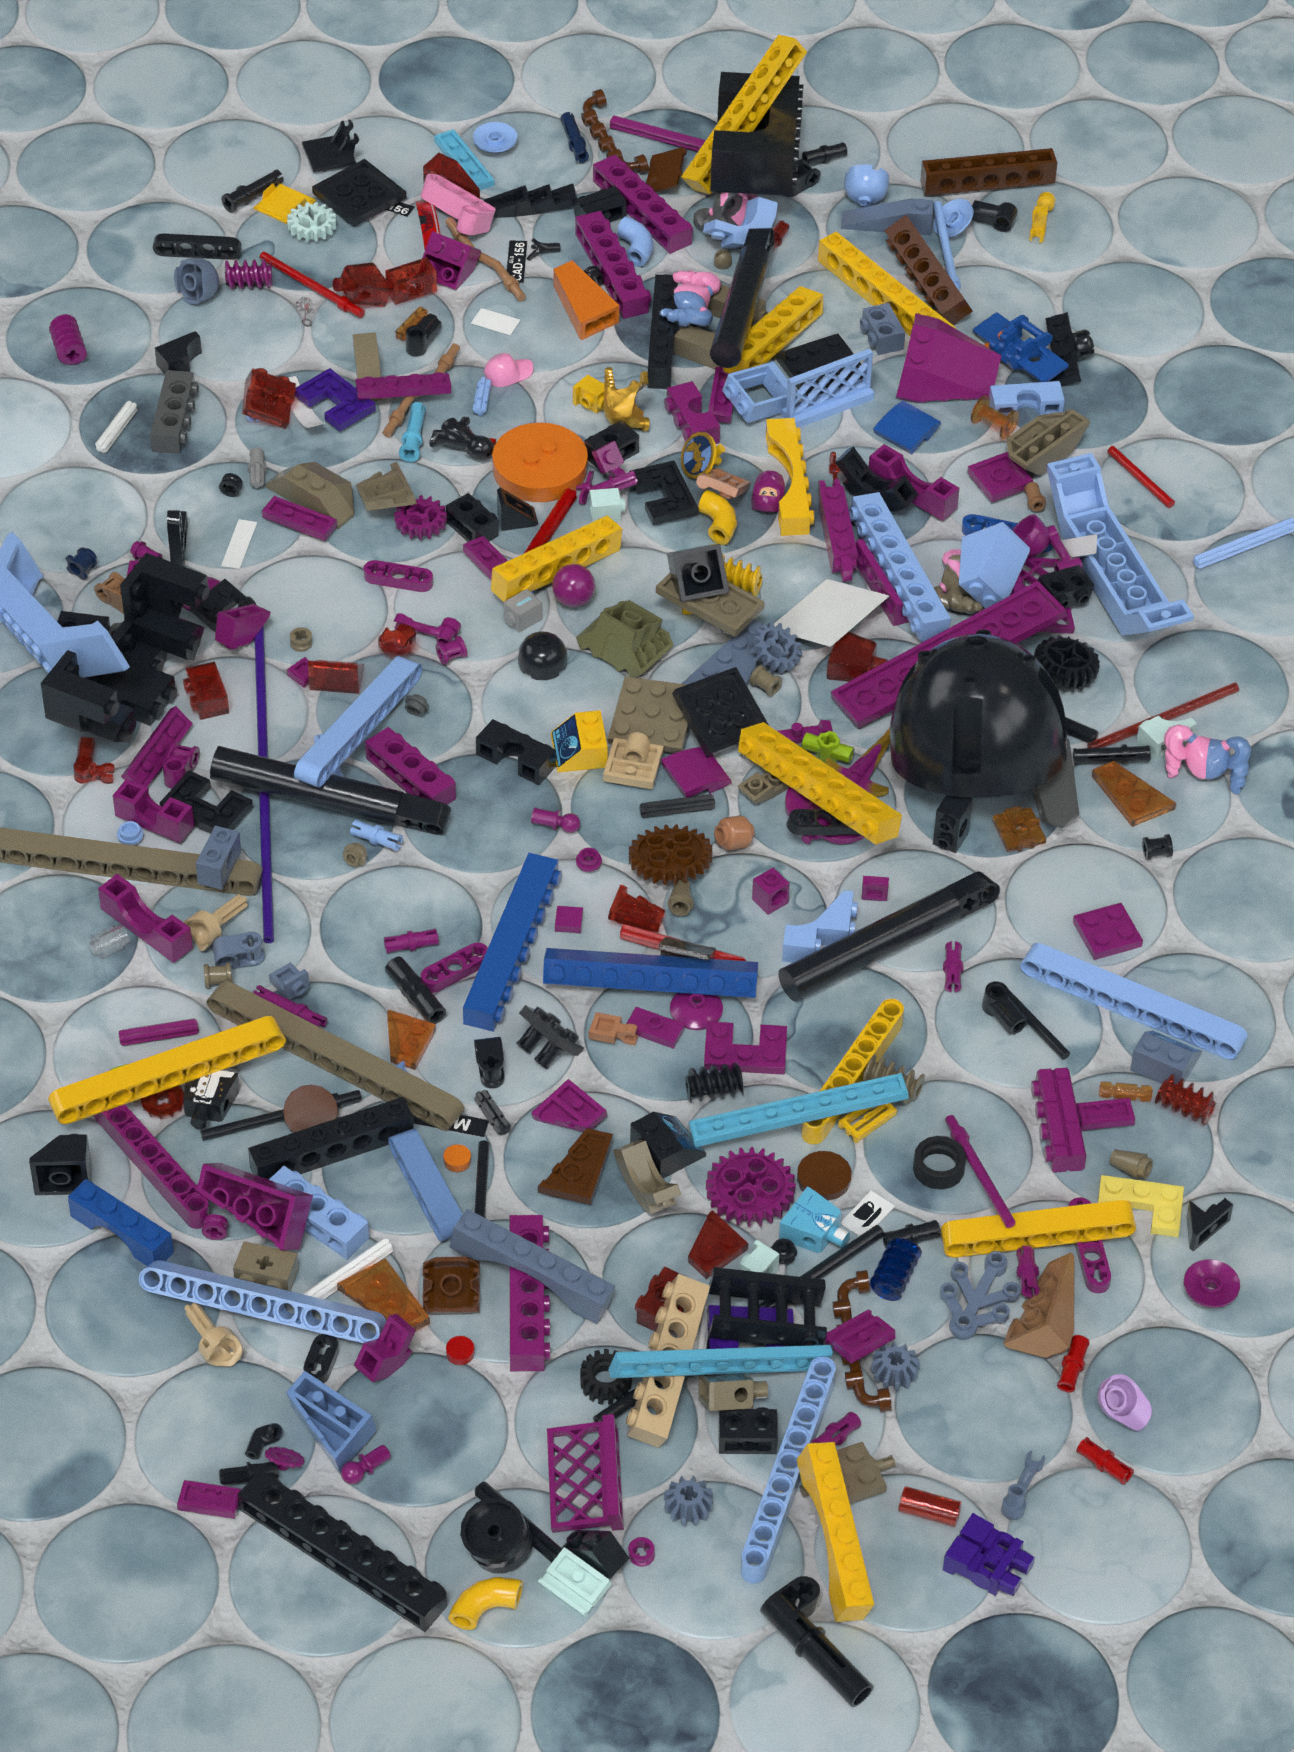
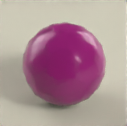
M579 564L563 566L554 575L552 589L556 599L568 607H580L588 603L594 596L596 588L595 579L591 571Z

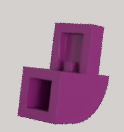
M398 1314L389 1315L379 1338L364 1342L353 1366L372 1382L390 1377L410 1357L412 1350L408 1347L416 1330Z

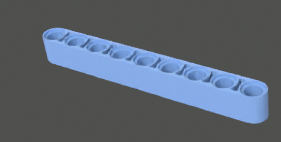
M397 656L301 757L296 765L294 778L310 785L321 787L414 687L421 676L422 664Z
M1041 943L1033 944L1020 964L1021 970L1031 978L1225 1059H1235L1248 1038L1246 1030L1235 1023Z
M162 1260L152 1262L139 1275L141 1287L148 1292L360 1343L378 1339L386 1324L385 1317L375 1311ZM151 1271L159 1275L160 1281L152 1278ZM178 1277L185 1280L187 1288L182 1287L178 1283ZM204 1284H208L212 1287L213 1294H210L205 1290ZM231 1290L239 1293L240 1301L232 1297ZM258 1297H262L267 1301V1307L259 1303ZM285 1303L291 1304L295 1313L288 1312L285 1308ZM312 1310H317L321 1314L322 1320L316 1319L312 1314ZM339 1316L345 1317L349 1322V1326L342 1325L339 1321ZM366 1323L373 1324L376 1328V1333L370 1332L366 1327Z
M817 1357L812 1360L745 1543L741 1558V1575L749 1583H760L767 1576L801 1481L796 1459L805 1446L816 1438L833 1391L836 1366L834 1361L828 1357ZM758 1539H767L768 1541H760ZM750 1563H757L759 1565L753 1566Z

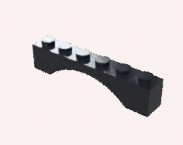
M655 274L648 359L649 384L647 385V388L667 389L671 387L675 323L668 322L667 317H662L659 313L664 308L677 309L674 301V289L678 286V283L674 282L673 275Z

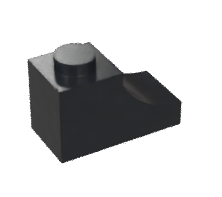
M196 331L155 347L156 365L164 375L166 370L190 372L189 363L193 358L202 354L200 335Z

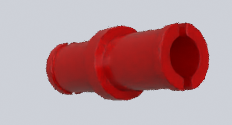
M1074 1335L1072 1337L1068 1354L1062 1360L1063 1369L1057 1387L1064 1392L1071 1393L1075 1391L1079 1373L1085 1367L1084 1357L1090 1342L1088 1338L1082 1335Z
M1085 1437L1079 1443L1076 1452L1094 1463L1097 1470L1107 1472L1122 1485H1125L1131 1479L1134 1469L1114 1457V1452L1109 1449L1104 1450L1088 1437Z

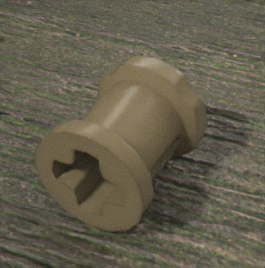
M760 665L753 671L749 682L753 686L761 687L766 691L767 695L772 697L781 688L783 678L772 675L766 671V667Z
M226 962L222 966L210 967L208 964H204L205 988L221 984L223 981L232 982L230 962Z

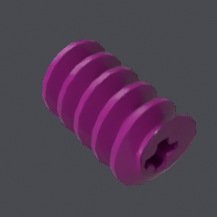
M253 259L251 266H249L247 261L244 260L242 266H239L238 261L235 260L233 267H230L228 260H226V286L228 283L232 290L235 289L236 283H238L239 288L244 289L247 282L249 289H252L256 282L258 288H262L265 282L266 286L271 288L273 281L271 261L267 265L265 259H262L260 266H258L256 260Z
M68 314L59 315L54 318L50 323L49 332L58 359L66 365L81 363L85 360L87 351L77 320Z

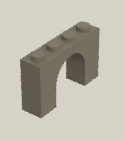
M721 284L719 292L710 297L708 310L711 311L712 316L721 317L730 287ZM759 298L751 327L760 321L764 315L768 314L765 300ZM692 325L679 329L674 336L673 354L715 369L716 366L720 367L710 357V349L715 336L714 332H708Z

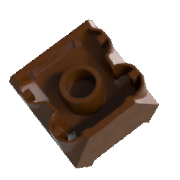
M434 1257L423 1262V1314L469 1315L480 1313L479 1261L469 1257Z

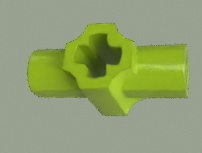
M832 731L820 733L819 736L807 732L802 741V748L815 752L816 756L824 763L826 758H830L834 762L840 760L850 763L854 756L855 748L840 743L837 733Z

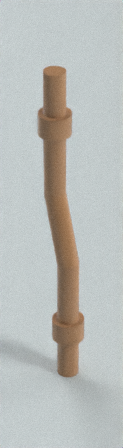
M452 217L447 218L445 223L452 231L454 239L475 247L468 239V235L456 229L457 223ZM481 252L478 261L494 268L503 280L505 288L512 292L518 301H523L526 295L520 289L516 278L510 276L500 261Z
M453 343L448 352L442 355L438 361L439 366L434 373H445L450 370L454 364V358L460 350L459 345ZM420 396L404 397L397 410H393L389 417V422L382 432L385 437H391L396 427L400 426L404 421L405 413L414 399Z

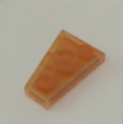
M1115 761L1092 769V778L1132 827L1176 809V802Z

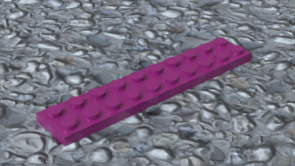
M1036 581L832 690L831 698L851 721L860 728L893 710L900 687L907 673L918 661V653L920 651H929L940 643L955 637L976 634L978 630H989L991 635L1018 643L1065 618L1066 609L1039 581Z

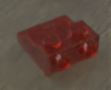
M252 368L245 380L242 414L286 429L290 420L291 405L295 400L296 383L291 382L286 376L276 377L268 374V371L264 368Z

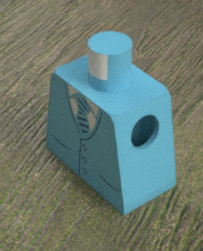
M808 1186L780 1221L779 1239H789L794 1245L816 1253L822 1252L829 1242L843 1248L849 1239L850 1233L840 1228L841 1210Z

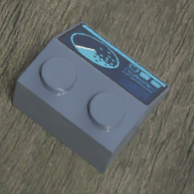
M1154 1030L1144 1032L1133 1050L1130 1071L1180 1091L1201 1056L1202 1051Z

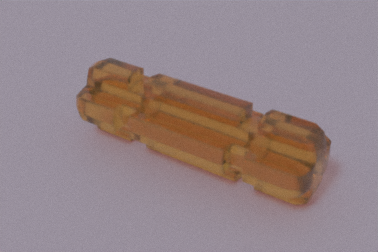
M418 307L396 329L395 337L405 341L406 329L417 325L424 316L428 315V310Z
M1102 1081L1099 1085L1100 1097L1110 1098V1095H1113L1116 1099L1130 1098V1100H1136V1098H1140V1101L1147 1102L1152 1099L1153 1089L1149 1085L1137 1087V1084L1115 1082V1085H1111L1112 1082Z

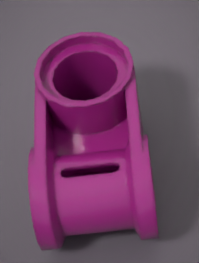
M176 741L172 742L169 752L163 761L164 783L168 788L172 789L188 770L193 771L196 767L200 755L198 746L191 748L179 745Z

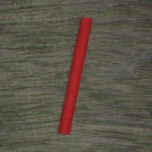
M1115 446L1109 447L1107 453L1166 507H1173L1175 501Z

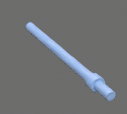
M935 201L933 208L946 272L960 291V278L956 275L942 203Z

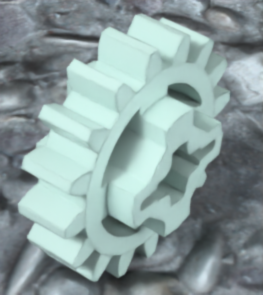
M306 202L304 207L299 204L297 205V210L291 209V214L287 215L288 230H291L292 236L297 235L298 240L305 238L306 242L310 239L318 242L319 237L326 239V234L332 235L333 230L336 229V214L333 213L332 208L326 209V204L318 206V202L314 204Z

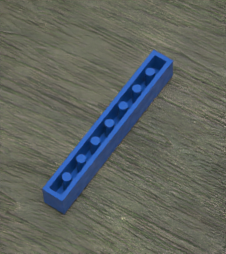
M528 852L464 1003V1025L494 1032L497 1023L503 1021L505 1015L504 1006L506 1002L510 1003L513 996L514 982L518 983L520 980L521 965L528 961L530 943H535L538 934V924H543L545 919L546 905H551L554 895L553 888L560 883L562 871L558 870V859Z
M546 948L543 984L756 998L758 962Z

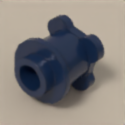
M80 547L74 557L68 555L65 558L68 564L66 567L68 572L78 576L81 580H85L87 578L85 572L97 565L96 554L89 548Z

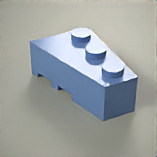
M306 1371L299 1376L286 1392L291 1407L340 1474L343 1465L352 1461L377 1431L372 1415Z

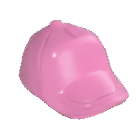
M500 353L493 356L486 363L484 374L486 379L491 380V385L506 387L529 378L533 372V363L529 359L514 360L510 354Z

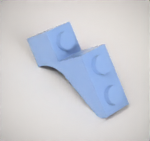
M843 891L817 920L805 925H786L782 962L793 963L821 949V945L827 946L855 932V922H851V917L856 918L858 906V902H853L854 891Z

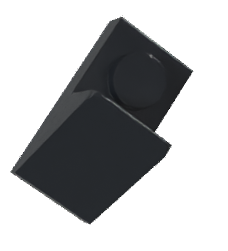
M1224 1198L1217 1205L1212 1204L1206 1212L1193 1202H1189L1186 1216L1189 1249L1194 1252L1230 1221L1233 1204L1229 1200Z

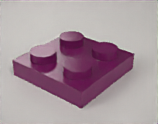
M1008 451L969 465L967 470L969 476L991 502L1022 492L1028 483L1033 482V479L1023 467L1009 459Z
M1122 902L1073 916V924L1093 960L1142 947L1143 939Z

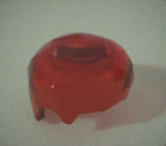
M403 623L398 624L397 628L393 631L386 627L382 635L378 636L380 650L391 657L409 655L414 650L416 643V629L411 625Z

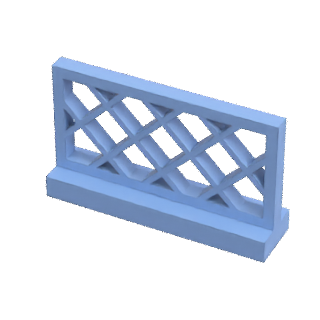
M867 349L789 378L787 407L782 409V417L795 418L796 427H802L874 400L875 392L870 388L873 352ZM861 360H864L859 368L855 367ZM845 367L838 376L835 375L840 368ZM854 371L855 373L846 381L845 378L848 374ZM825 374V376L817 384L815 382L817 378ZM831 378L835 379L828 388L824 387ZM805 382L798 391L795 390L797 384ZM811 386L814 387L808 396L804 395Z

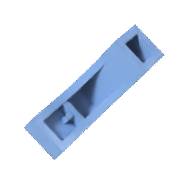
M762 197L754 198L747 201L745 218L740 226L715 219L704 224L703 233L711 235L713 239L722 240L721 247L734 249L743 247L750 228L772 227L778 203Z

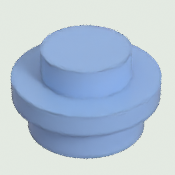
M127 821L119 827L117 837L122 844L135 845L142 840L143 830L136 822Z

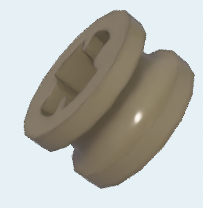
M304 627L292 630L290 633L291 648L298 652L309 650L312 647L311 631Z

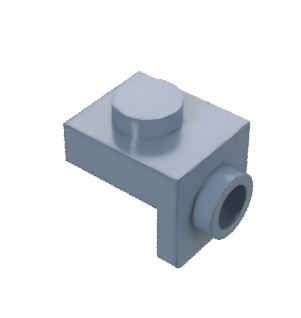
M291 962L269 974L271 984L283 997L289 1000L302 995L306 990L310 989L309 973L305 969L299 971Z

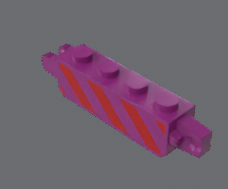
M839 479L833 480L832 487H826L825 481L819 480V514L831 573L840 572L842 581H852L853 571L857 570L858 552L844 486L840 485Z

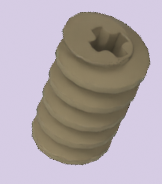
M874 1055L866 1067L863 1081L902 1073L909 1099L902 1101L905 1104L915 1101L922 1089L925 1074H921L918 1079H914L915 1070L912 1069L908 1075H905V1066L902 1065L898 1071H895L894 1061L886 1067V1058L882 1057L876 1063V1056Z

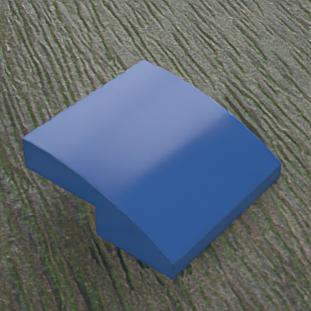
M903 400L888 411L873 430L876 435L912 455L923 440L928 441L941 425V422Z

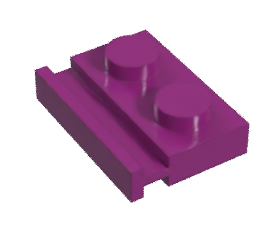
M868 1309L827 1332L825 1343L833 1345V1349L850 1363H853L894 1340L896 1335L894 1328L880 1317H874L872 1311Z

